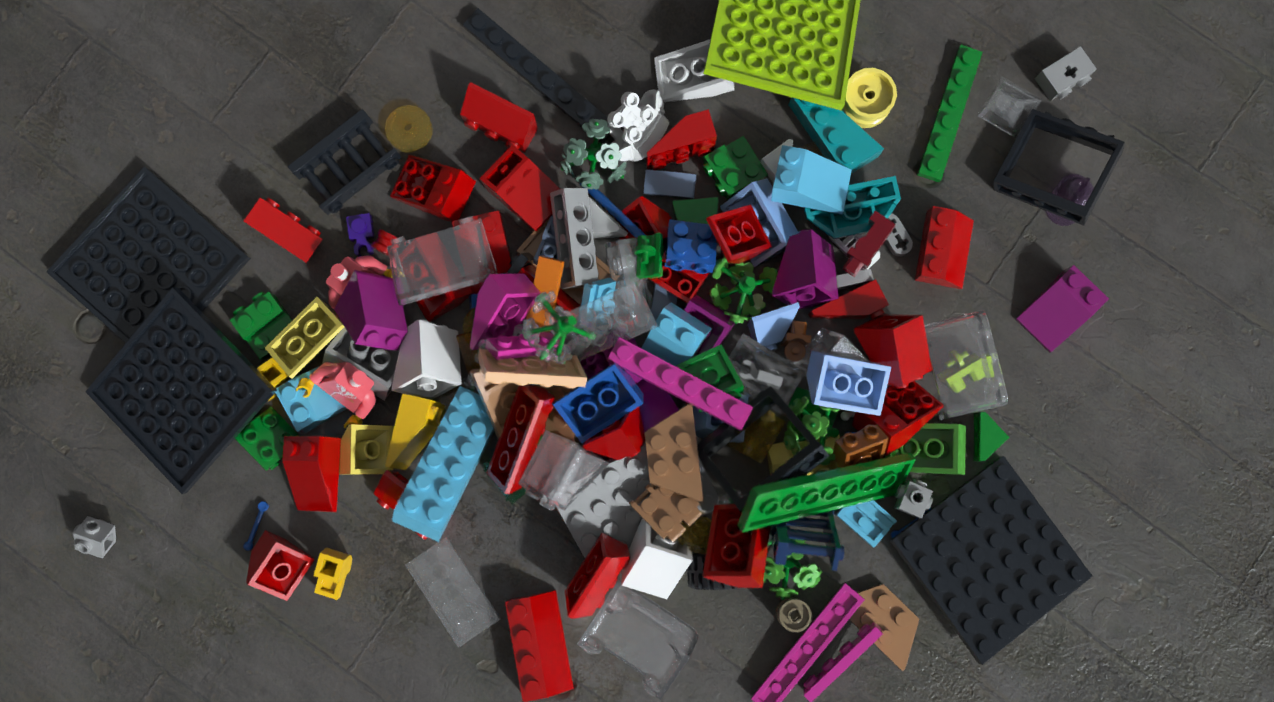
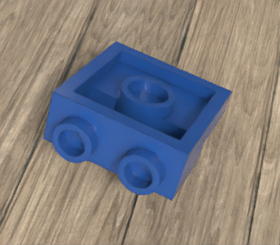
M669 219L664 267H669L675 271L693 270L699 274L713 273L716 263L717 243L709 224Z

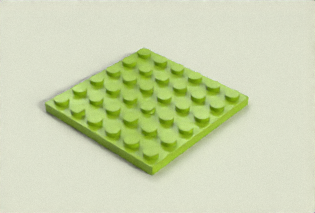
M718 0L703 74L842 110L845 106L861 0Z

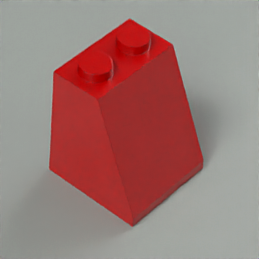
M883 314L854 328L855 334L869 360L891 367L887 385H892L896 389L909 386L908 383L923 378V375L932 371L923 315Z

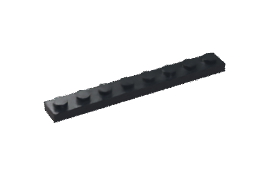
M479 8L463 24L464 29L581 128L584 123H589L590 119H602L608 123L606 115ZM605 134V137L598 139V142L603 144L610 137V134Z

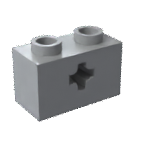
M1080 46L1042 70L1035 80L1050 101L1056 97H1059L1061 100L1072 92L1071 88L1075 85H1078L1080 88L1092 79L1090 75L1097 69Z

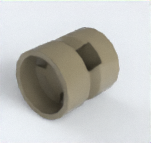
M796 597L779 601L775 611L777 621L791 632L803 631L811 622L812 614L809 606Z

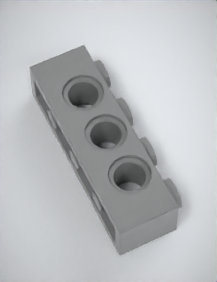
M563 188L550 193L558 260L565 261L561 277V289L584 288V284L588 283L591 285L592 282L598 281L599 276L588 188Z

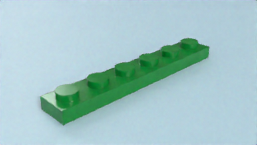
M963 45L959 46L917 173L918 176L936 182L942 180L983 53L982 51Z

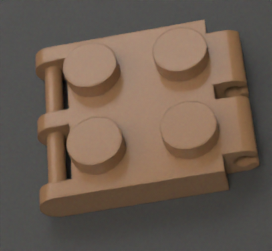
M648 484L645 487L646 490L635 501L631 500L629 505L663 540L668 537L672 542H675L686 531L680 523L684 521L690 527L702 515L697 508L700 504L695 499L671 492L665 488L658 487L654 490L657 486Z

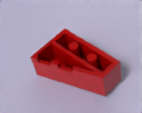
M260 197L244 219V222L307 263L323 240L319 237L321 232L310 225L305 228L299 224L301 220L290 211L284 214L278 210L280 206L269 197L266 200Z

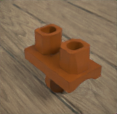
M792 321L788 328V333L785 334L781 341V346H785L784 355L791 362L802 360L806 353L805 348L811 343V335H806L807 322Z

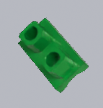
M660 232L649 236H638V245L635 247L634 254L637 256L636 276L639 279H653L663 276L662 254L664 246L663 235Z

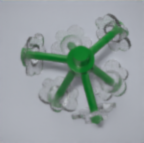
M550 291L548 294L542 292L535 298V303L532 307L534 313L546 308L545 318L547 320H545L543 327L535 324L533 318L524 320L522 328L523 337L525 340H528L530 346L535 347L536 355L540 360L546 362L553 360L558 364H564L566 360L572 359L571 347L564 344L566 335L572 331L574 336H576L574 342L583 348H587L591 341L596 338V324L592 321L582 320L580 325L574 327L577 319L571 316L569 311H563L561 306L553 309L550 305L556 298L553 291ZM551 331L555 335L545 347L537 344L540 341L538 335L541 332Z

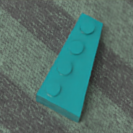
M791 97L789 102L790 108L823 157L851 169V174L879 157L884 150L879 143L842 110Z

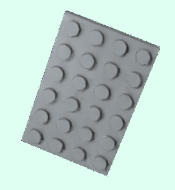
M646 440L640 447L641 451L634 457L629 458L627 456L620 460L611 458L549 491L552 500L584 558L587 557L601 533L627 544L629 550L642 519L629 505V502L631 500L635 501L646 490L645 487L648 484L651 485ZM698 456L703 502H699L700 505L697 508L702 513L700 516L702 517L713 511L714 504L722 503Z

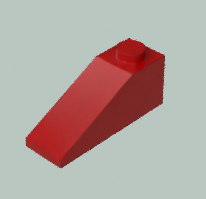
M875 279L838 297L839 299L832 300L812 310L808 315L810 318L864 319L868 316L874 319L885 313L883 309L889 303Z

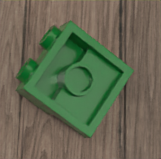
M744 136L727 146L723 145L704 156V164H702L705 173L709 177L712 176L716 182L714 185L719 195H724L727 201L750 183L765 179L768 176V173Z
M260 292L252 298L254 303L247 308L245 306L239 307L233 312L234 317L230 319V322L240 336L248 342L260 360L270 356L265 347L293 320L276 296L270 292Z
M718 345L677 365V368L738 400L741 398V393L744 392V385L722 345Z

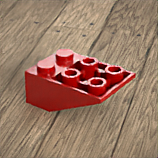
M709 109L685 116L646 153L647 169L659 170L671 162L679 164L688 161L689 157L696 155L704 157L711 153L715 148L717 134Z
M513 145L479 178L489 193L534 231H537L553 215L550 193L560 190V188Z
M409 155L390 197L440 219L452 222L459 220L476 181L460 169Z
M915 381L908 383L909 386L896 389L894 386L888 387L880 416L855 412L852 426L856 430L860 431L867 425H878L888 437L885 450L886 456L902 447L944 406Z

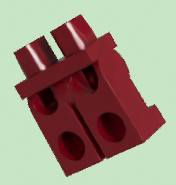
M874 211L869 218L868 225L871 226L869 232L857 241L855 248L851 246L847 252L849 259L843 266V270L854 278L862 267L867 270L872 262L871 259L874 258L895 228V223L877 211Z

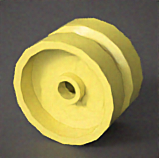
M863 68L855 72L848 80L845 106L842 111L861 128H872L882 123L890 113L897 98V89L893 79L883 70L876 68Z

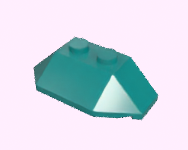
M896 176L849 185L843 214L804 207L806 219L833 239L869 232L871 226L868 225V222L874 211L888 219L901 200Z

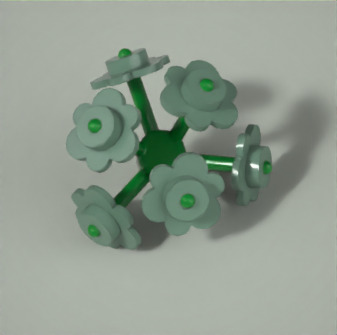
M590 119L589 123L582 125L586 135L593 137V143L588 148H586V142L583 139L571 138L569 143L565 144L563 148L567 157L561 154L563 161L560 162L561 170L566 175L571 173L573 178H575V175L571 169L572 166H580L586 159L591 161L589 172L583 171L581 175L576 176V181L581 183V186L584 188L599 189L600 185L603 184V179L600 178L598 173L594 172L596 162L598 161L601 168L608 167L613 171L607 179L609 183L614 180L618 182L626 174V162L617 167L618 160L622 158V154L618 152V144L610 143L608 145L598 142V139H603L605 134L610 132L606 120Z

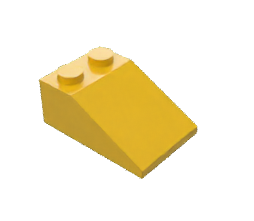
M402 394L385 467L406 470L435 434L446 413L444 404L426 398Z

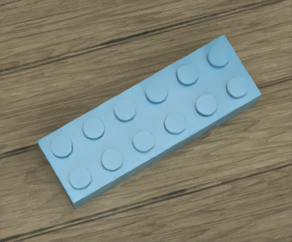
M462 386L459 387L393 511V522L439 542L494 433V428L479 394Z

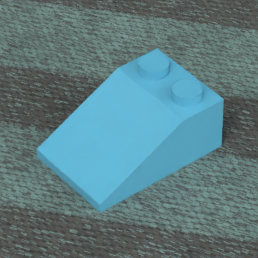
M782 145L771 201L843 214L852 170L807 149Z
M671 302L661 311L641 349L677 367L678 364L696 355L712 328Z
M317 368L303 373L276 388L277 391L275 393L297 432L307 433L347 409L316 384H314L311 394L306 398L303 397L306 391L305 388H300L296 391L299 381L302 378H309V375Z

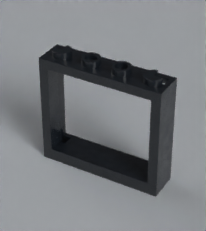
M1032 109L994 179V191L1078 224L1085 225L1123 153L1125 142L1114 138V135L1107 136L1099 133L1092 127L1079 126L1070 119H1060L1052 116L1047 111L1043 113ZM1035 128L1111 155L1085 206L1009 177Z
M771 386L761 391L756 398L748 403L753 409L741 431L723 422L714 432L703 438L697 445L698 456L741 513L750 491L740 498L710 457L773 406L777 405L809 444L758 485H766L805 476L829 457L823 446Z

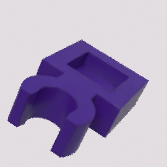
M366 213L346 217L349 240L351 242L356 241L354 253L360 257V249L366 246L368 253L372 255L374 249L368 242V239L375 238L372 215Z

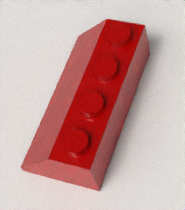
M528 384L518 386L501 437L498 440L486 472L505 494H511L522 487L524 480L528 476L532 458L536 455L539 439L545 431L548 415L554 407L555 397L544 388Z
M556 590L505 601L522 701L528 702L544 699L574 689Z

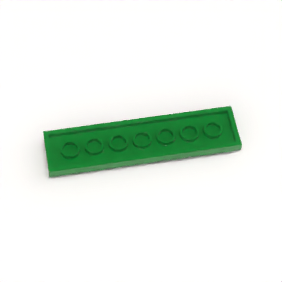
M911 453L894 455L888 458L876 459L870 462L839 467L829 471L752 487L737 525L742 532L893 496L896 494L898 486L904 484L916 459Z

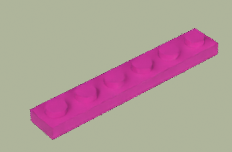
M620 337L607 358L609 362L616 363L626 371L740 431L753 409L752 406Z
M844 583L756 690L751 699L754 702H782L865 599Z

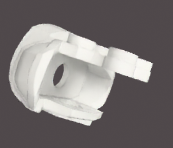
M653 89L645 92L640 100V104L639 96L636 93L625 92L621 97L622 105L608 115L609 134L615 139L613 143L618 144V152L622 154V158L618 161H639L646 158V153L661 140L666 132L669 121L663 115L665 113L664 102L658 90Z

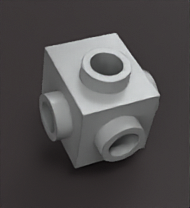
M920 480L905 481L904 484H900L897 488L895 497L898 499L894 508L913 517L922 518L925 510L928 511L932 505L933 497L931 495L933 491L927 489V484Z
M87 516L73 531L72 537L74 538L75 549L83 554L103 558L116 542L115 525Z

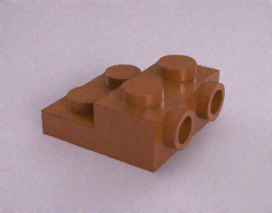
M867 425L856 433L844 434V436L835 441L833 449L837 468L883 459L888 437L878 425Z

